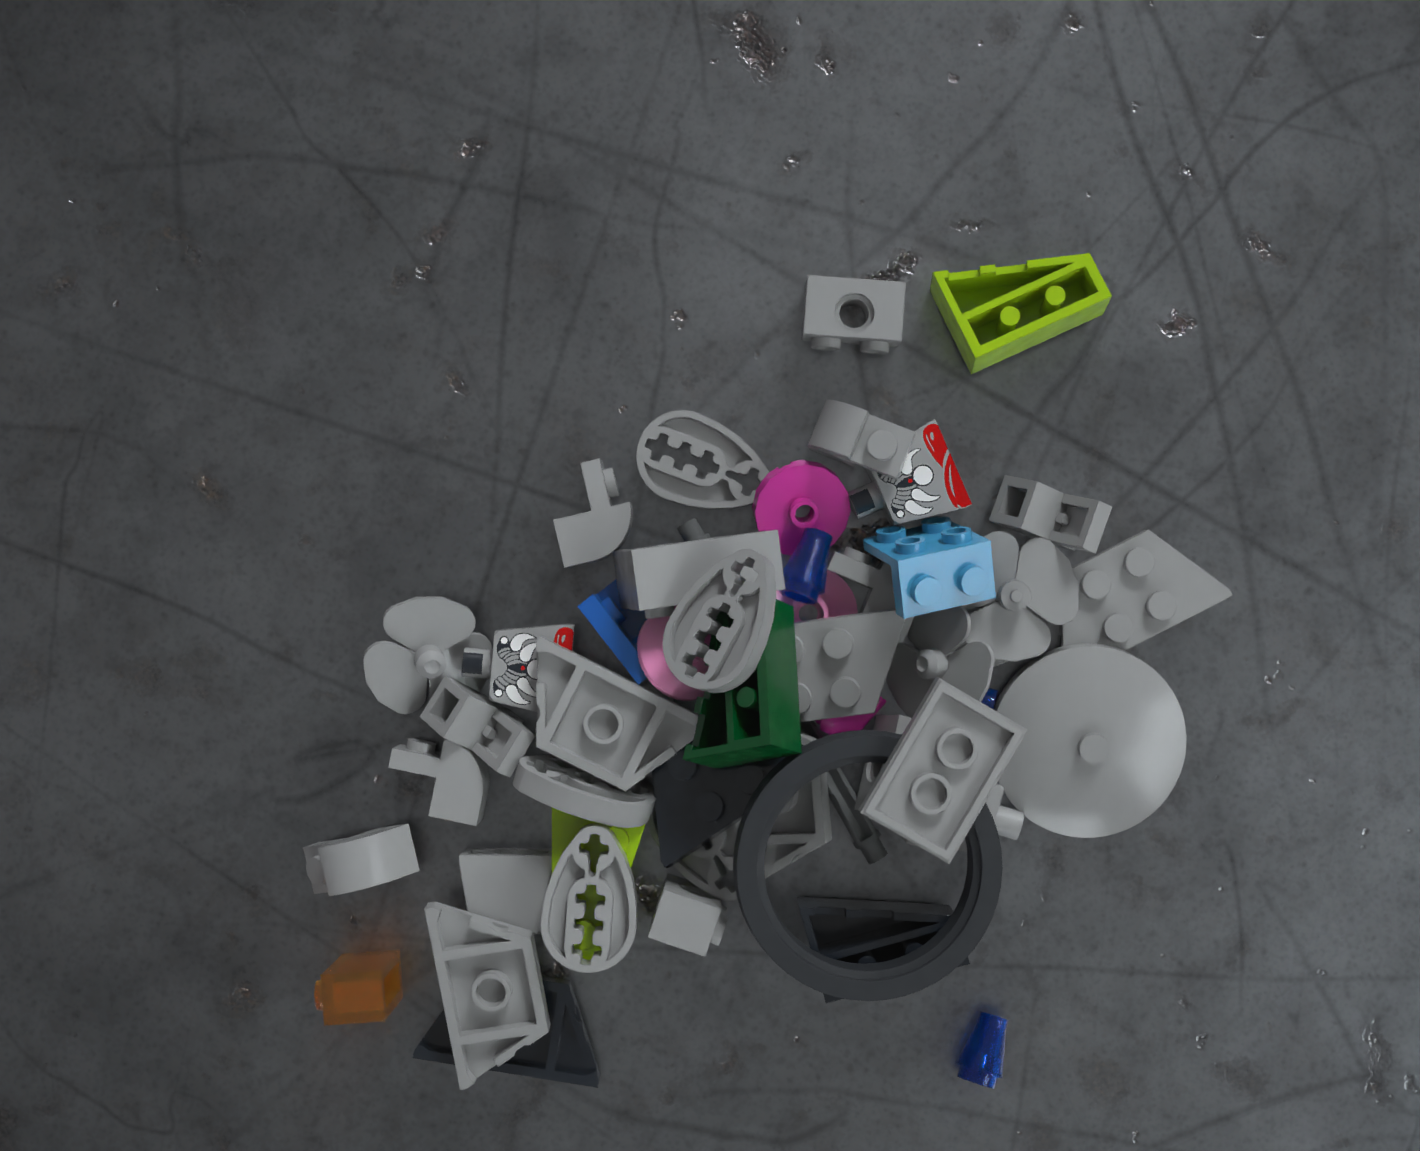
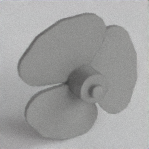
M1004 531L991 532L984 537L991 540L996 598L962 606L966 610H972L992 603L969 614L971 629L965 642L967 644L974 641L985 642L993 650L994 659L1016 662L1039 656L1049 647L1051 633L1048 626L1032 611L1054 625L1070 623L1079 611L1078 580L1069 559L1050 540L1037 537L1027 540L1019 551V545L1011 534Z
M414 597L395 604L385 611L382 625L386 634L409 649L390 641H379L370 645L364 652L362 659L365 682L378 702L399 714L413 713L420 709L425 702L427 678H429L430 700L444 676L450 677L480 692L487 679L462 677L464 648L493 649L491 642L485 635L473 632L475 617L467 606L444 597Z
M962 606L914 617L907 636L920 652L906 643L898 642L886 678L888 687L899 708L910 718L913 717L936 677L979 702L983 700L990 687L995 661L994 652L991 647L985 642L974 641L956 650L965 642L971 629L969 613Z

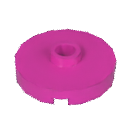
M807 460L792 461L789 465H785L780 469L777 467L769 472L757 487L752 505L758 531L778 530L780 551L784 555L804 557L819 554L835 544L846 529L851 511L849 495L836 473L823 464ZM809 505L811 507L810 512L805 517L795 516L796 510L800 506Z

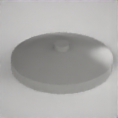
M1080 643L1058 647L1032 659L1013 675L1003 688L993 710L1028 730L998 783L1004 787V793L1019 811L1024 812L1025 817L1054 833L1077 838H1096L1127 830L1145 820L1162 805L1170 795L1181 774L1186 754L1187 735L1183 712L1179 702L1167 682L1152 667L1131 653L1119 648L1102 644Z

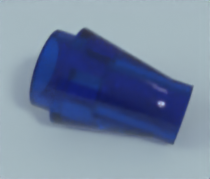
M815 528L804 529L800 542L783 569L785 590H779L783 596L805 604H816L819 595L825 594L829 549L833 538L829 533Z
M980 1011L978 1021L955 1062L960 1065L957 1077L995 1089L997 1079L1003 1078L1005 1036L1009 1020Z

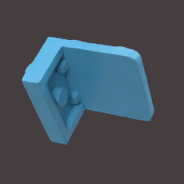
M929 517L921 521L922 526L909 529L903 526L882 527L876 530V536L863 539L865 551L891 566L896 614L903 619L996 598L991 540L972 532L970 527L960 526L952 522L949 517Z

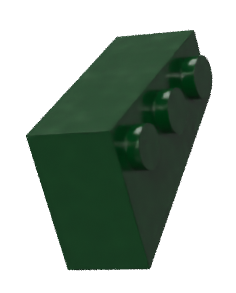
M776 599L774 619L767 645L756 669L745 682L729 691L720 693L704 691L703 697H697L694 712L698 713L699 717L692 745L686 744L683 760L712 768H722L802 753L793 606ZM721 611L716 618L722 624L721 626L727 628L731 627L734 620L730 618L728 613ZM711 635L709 649L717 651L721 646V642L716 639V636Z

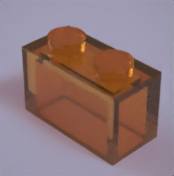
M400 950L342 954L320 975L321 980L316 981L314 990L315 1006L318 1011L323 1010L324 1026L385 1021L403 998Z

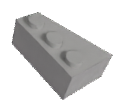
M778 530L615 550L613 558L620 608L637 611L644 610L645 619L671 616L674 606L678 605L682 597L713 565L740 549H752L766 556L775 568L776 591L785 590ZM744 566L740 575L746 580L754 582L757 579L758 573L753 570V567L748 568Z

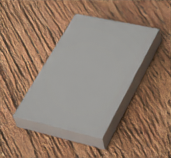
M936 677L858 810L860 813L950 864L1028 730Z

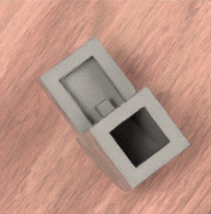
M826 399L807 447L811 451L849 466L855 467V464L898 480L916 432L873 416L862 408Z
M600 459L580 463L591 511L553 520L564 568L597 562L611 556L615 550H619L625 543L632 528V504L626 502L613 506L611 498L619 496L613 467L604 469L603 462Z
M1005 475L989 521L1031 538L1048 539L1058 547L1073 551L1079 549L1096 554L1112 506L1099 500L1062 493L1038 481Z
M846 547L843 554L836 551L832 552L826 565V570L869 588L859 613L894 609L895 600L891 566L881 560L876 569L870 566L873 557ZM914 617L906 618L898 641L899 643H904Z
M444 676L420 715V718L440 736L472 750L492 769L507 777H511L520 758L526 754L528 747L536 736L522 724L524 720L501 704L489 700V697L447 676Z
M408 738L407 745L400 744L392 748L388 768L436 777L428 816L477 826L483 820L490 786L489 771L486 762L472 750L444 739L442 751L438 752L435 751L436 743Z
M409 823L376 828L349 838L317 842L303 847L307 862L306 871L312 883L314 894L328 893L329 896L350 893L381 885L420 871Z

